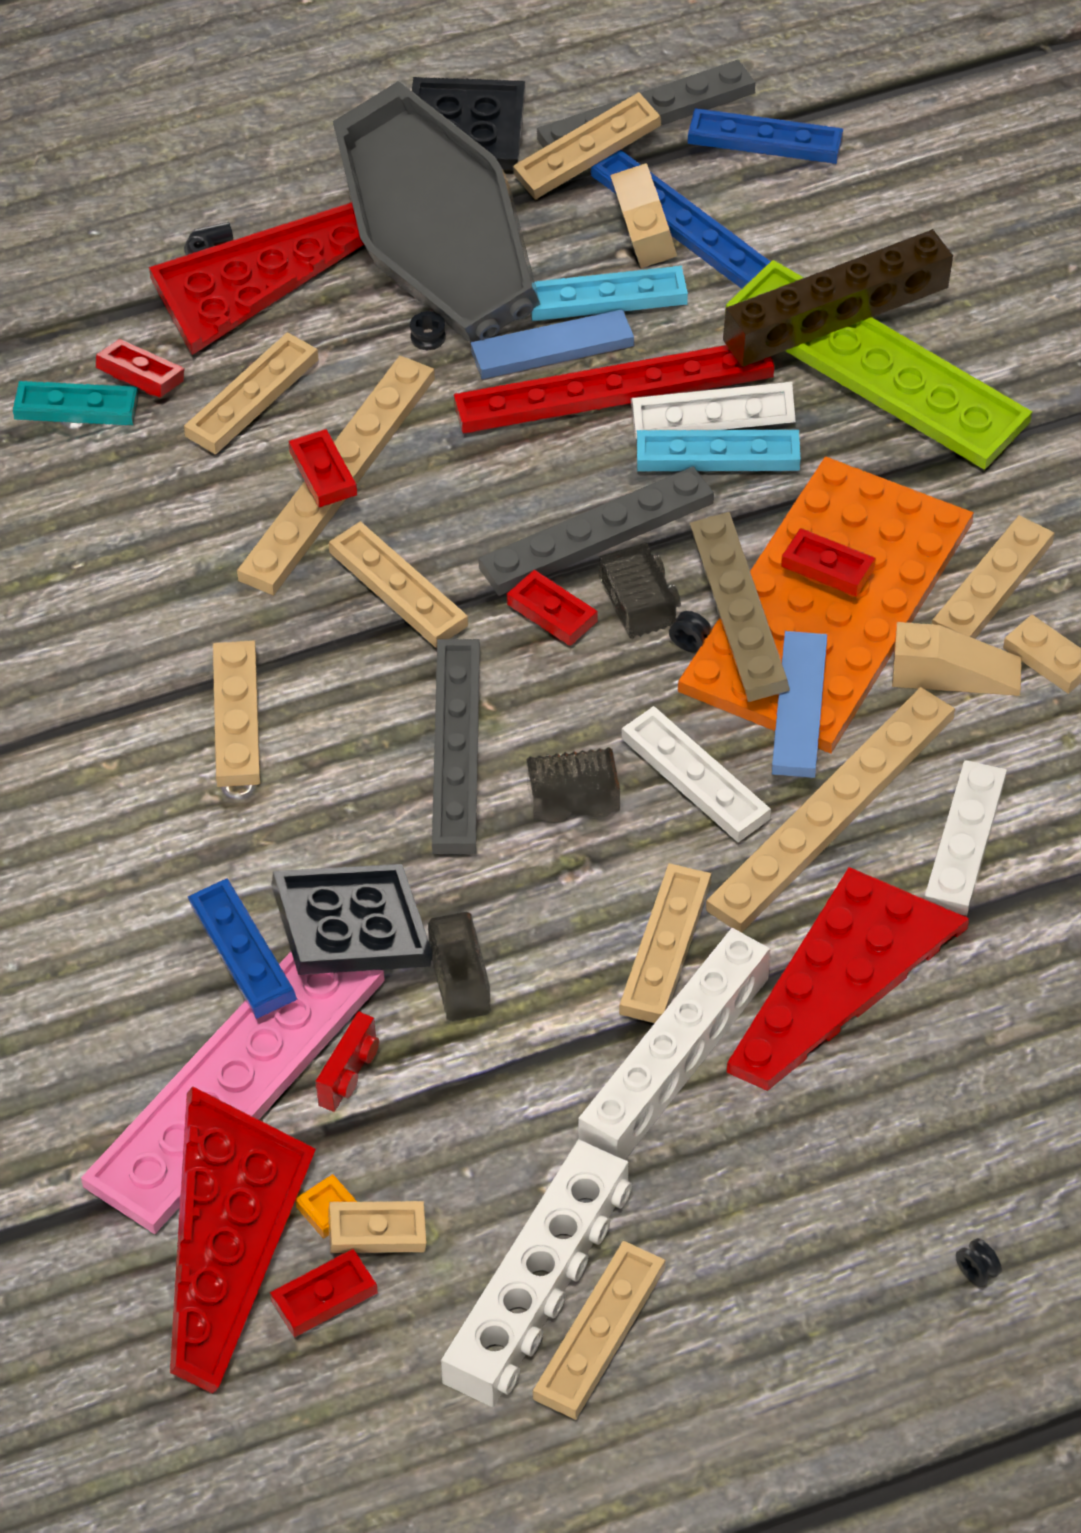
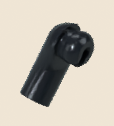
M224 222L194 229L185 242V254L189 255L213 247L215 244L232 241L233 233L230 223Z

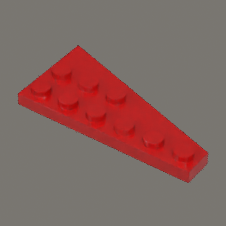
M351 202L149 267L151 281L191 355H193L355 251L364 243L360 238Z
M848 867L728 1060L727 1073L768 1091L807 1059V1054L824 1040L829 1042L839 1034L841 1026L854 1016L857 1018L903 982L907 978L908 972L924 959L929 961L940 952L941 945L951 937H958L966 931L969 918Z
M194 1086L186 1094L170 1373L213 1394L220 1386L316 1149Z

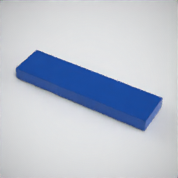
M697 108L694 109L688 131V144L837 164L843 140V128Z
M228 878L187 896L194 913L256 1019L297 1000L294 988Z

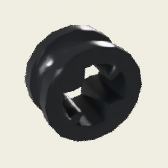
M430 311L420 312L411 319L410 338L415 347L428 351L442 346L445 342L446 334L445 321L440 314ZM430 329L432 332H424V330Z
M685 610L680 612L676 622L670 627L669 636L679 648L688 652H697L705 643L707 636L712 632V628L703 616L696 612Z
M980 1238L972 1240L969 1244V1249L964 1247L956 1252V1261L959 1268L975 1286L982 1287L987 1284L988 1276L997 1277L1001 1274L1002 1267L998 1256L989 1244Z

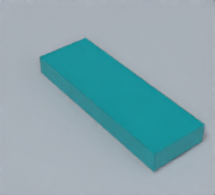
M19 381L13 405L14 420L133 426L139 397L138 388L134 386Z

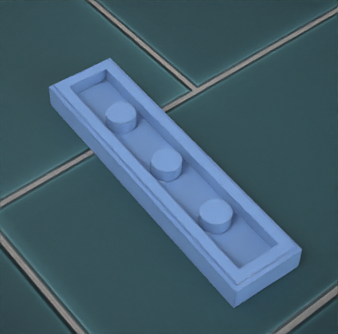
M622 309L471 342V353L481 379H487L633 347L634 336Z
M785 631L782 665L790 691L780 693L778 698L772 775L815 778L827 634Z

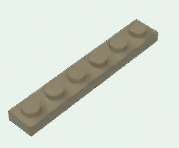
M730 512L690 522L692 535L748 702L790 691L780 656Z

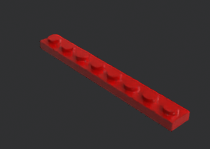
M727 345L456 393L454 394V407L462 433L464 434L631 403V398L694 392L773 378L774 364L770 356L742 367Z

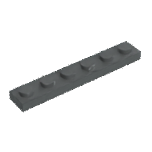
M738 59L641 92L640 94L660 115L662 126L693 115L695 108L708 110L755 94L756 82ZM631 96L538 127L537 140L544 148Z
M694 466L481 556L478 558L479 569L497 595L500 596L512 590L533 570L544 576L714 504V492Z
M437 639L432 854H476L480 639Z

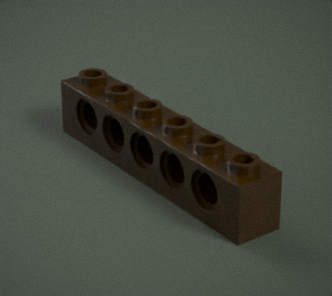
M933 229L726 307L723 341L742 367L947 289L949 287L953 254Z

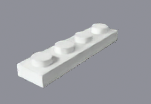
M792 382L631 398L635 439H637V430H725L796 422Z
M651 707L622 728L623 741L737 842H740L770 820L771 809L656 707Z
M964 760L926 890L925 900L958 914L968 915L1004 787L1007 769Z

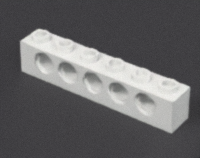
M734 928L730 929L578 1118L579 1140L626 1160L766 983L769 975L770 948Z
M578 1139L441 1359L443 1384L493 1408L502 1393L508 1395L513 1390L520 1374L519 1365L525 1355L532 1356L536 1352L543 1336L542 1327L548 1317L554 1319L559 1314L566 1297L565 1289L571 1280L578 1281L586 1268L588 1251L593 1243L599 1245L604 1240L610 1226L609 1217L615 1207L621 1209L627 1202L632 1189V1183L628 1181V1161ZM582 1198H590L594 1201L589 1203H582L577 1200ZM559 1234H568L572 1237L568 1239H558L555 1236ZM539 1270L549 1272L545 1276H536L532 1273ZM515 1307L527 1309L523 1313H512L509 1310ZM490 1345H501L505 1347L500 1351H489L485 1349Z

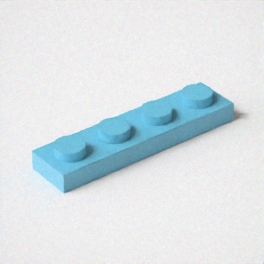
M682 266L535 281L541 304L533 309L531 318L532 321L603 314L622 309L623 311L688 305V292Z
M637 430V471H683L692 466L697 471H800L799 430Z

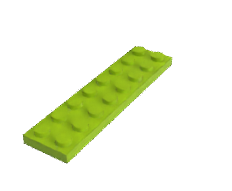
M772 260L726 304V307L803 279L804 277ZM872 317L786 350L789 354L984 470L1031 422L1033 411Z

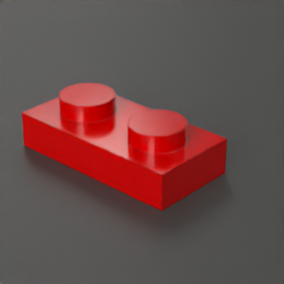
M118 339L96 354L95 368L110 374L117 380H123L150 395L160 398L184 380L185 368L122 339Z
M327 429L288 441L289 452L319 508L357 496V484Z
M800 528L782 554L781 567L857 597L875 569L876 558Z
M533 570L507 593V605L569 646L574 644L598 622V611L536 570Z
M359 1011L355 1015L316 1079L318 1106L335 1112L342 1099H348L353 1094L358 1082L360 1069L364 1063L369 1064L372 1062L379 1047L374 1017Z
M351 1249L271 1291L270 1297L272 1304L295 1338L374 1296L378 1291L377 1283L355 1250Z

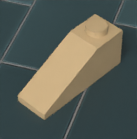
M647 163L610 175L640 268L677 257L672 236Z
M897 622L892 687L913 689L922 687L928 690L1020 696L1022 658L941 625Z

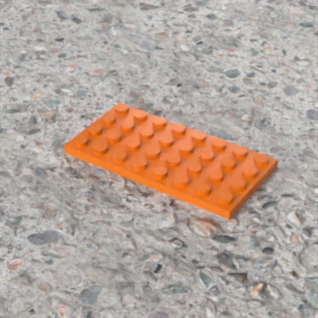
M826 456L761 553L750 573L781 662L785 631L827 634L818 749L832 754L894 652L897 622L912 623L973 524L974 512ZM800 528L876 558L875 569L857 597L781 567L782 554ZM719 618L712 632L705 639V643L699 648L679 679L678 692L775 731L779 694L748 702L721 619Z

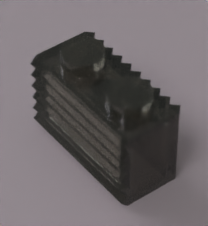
M646 542L599 556V579L629 638L634 639L636 636L641 637L644 633L657 632L660 628L671 627L676 622V608L681 607L678 590L673 583L667 584L663 561L659 554H651V550Z
M607 747L605 750L599 748L596 751L590 749L587 752L582 750L579 753L573 751L570 754L564 752L562 755L556 753L553 756L547 754L545 757L539 755L536 758L530 756L526 759L527 785L534 821L545 820L549 823H560L568 817L589 815L593 818H603L611 812L620 811V786L612 748Z
M461 912L431 918L428 922L429 944L433 953L431 961H433V968L437 976L446 1019L453 1022L488 1015L491 1012L490 983L471 913Z

